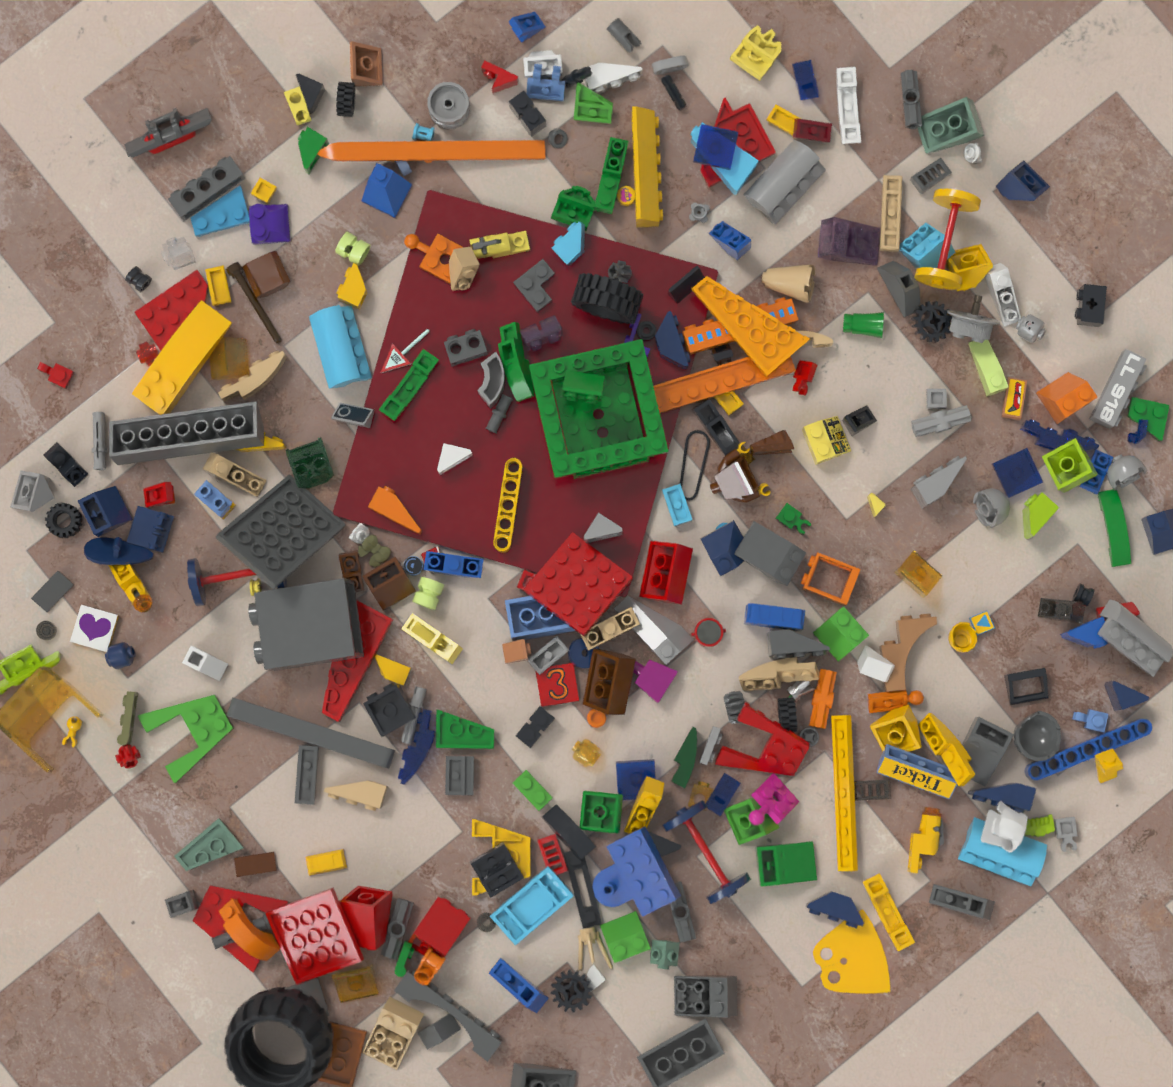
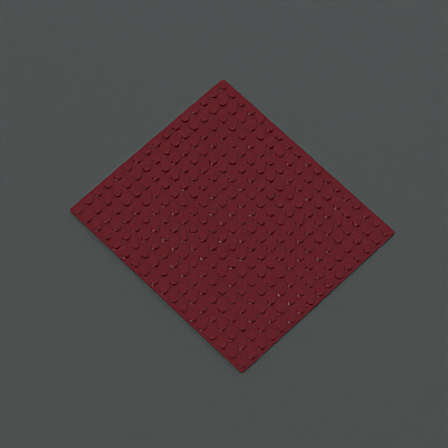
M428 190L415 231L419 241L430 247L437 233L465 248L471 247L470 239L526 231L530 251L493 258V256L477 258L480 265L470 288L452 291L451 284L419 268L426 253L417 248L410 249L364 404L365 408L375 410L370 428L361 426L357 428L333 514L337 517L538 573L572 532L584 540L585 533L599 513L622 527V535L588 544L633 576L667 453L649 457V462L574 479L573 474L555 478L535 390L534 397L518 402L512 393L505 375L502 394L512 398L513 401L505 414L507 415L506 418H503L497 430V434L486 429L493 415L492 410L496 408L499 400L490 409L478 393V389L482 386L485 378L481 363L495 352L500 357L498 343L502 342L500 327L513 322H517L520 325L524 357L526 360H529V364L624 343L626 336H630L632 329L629 328L630 324L603 319L599 316L591 315V313H586L572 305L571 300L579 275L582 273L609 277L608 269L613 262L617 263L618 260L626 262V265H630L632 271L631 278L626 284L635 287L636 290H640L644 294L638 312L641 314L639 324L649 321L654 324L657 333L667 312L671 311L673 316H677L679 322L677 330L678 334L685 331L687 326L695 324L698 327L703 325L708 308L693 291L682 301L676 303L668 294L669 288L695 266L700 268L704 277L708 276L714 281L717 280L718 271L710 267L585 233L584 253L573 264L567 265L552 247L555 245L553 242L559 236H564L568 232V228ZM442 255L440 262L445 265L449 264L450 257ZM544 259L555 273L552 278L541 285L552 299V302L537 313L513 282ZM644 328L643 333L649 334L650 330L648 328ZM429 329V333L404 354V357L411 363L410 365L381 373L392 344L402 352L425 330ZM472 329L480 330L488 355L452 367L444 345L447 338L458 335V337L463 336L465 332ZM637 331L633 341L641 339L638 336ZM655 336L650 340H642L644 347L650 348L647 362L653 386L690 375L695 354L689 355L691 362L688 363L687 369H683L660 357ZM476 339L471 340L469 346L476 348L480 342ZM683 344L684 352H686L685 345ZM455 345L451 348V352L458 354L461 352V347ZM424 349L439 359V361L413 400L401 415L393 421L380 412L379 409L388 396L394 392L412 367V363ZM628 363L627 370L643 437H647L630 363ZM680 408L660 413L668 450ZM600 409L593 412L595 419H602L604 416V412ZM600 428L597 431V435L605 438L608 435V430ZM443 444L471 450L473 456L440 475L437 470ZM511 458H516L521 461L523 472L510 550L501 553L494 546V535L506 462ZM512 463L508 469L510 472H517L519 465ZM514 482L506 484L508 491H514L517 487ZM384 486H387L395 491L394 494L421 529V535L369 509L368 506L378 487L384 488ZM506 501L503 504L505 510H511L514 506L511 501ZM503 520L500 523L502 529H508L511 525L509 520ZM504 538L499 539L497 542L499 548H505L508 545V541ZM631 582L619 596L626 597L628 595Z

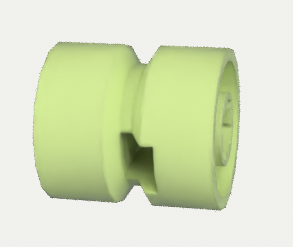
M346 232L340 239L335 253L344 258L349 257L350 262L360 266L368 255L371 245L363 240L358 241L355 235Z
M421 576L418 584L420 590L415 592L412 602L436 610L439 602L437 596L442 594L444 584Z

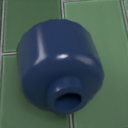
M126 642L108 647L105 653L107 664L116 670L132 665L136 656L134 648Z

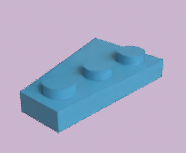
M241 185L191 217L196 237L250 223L249 212Z

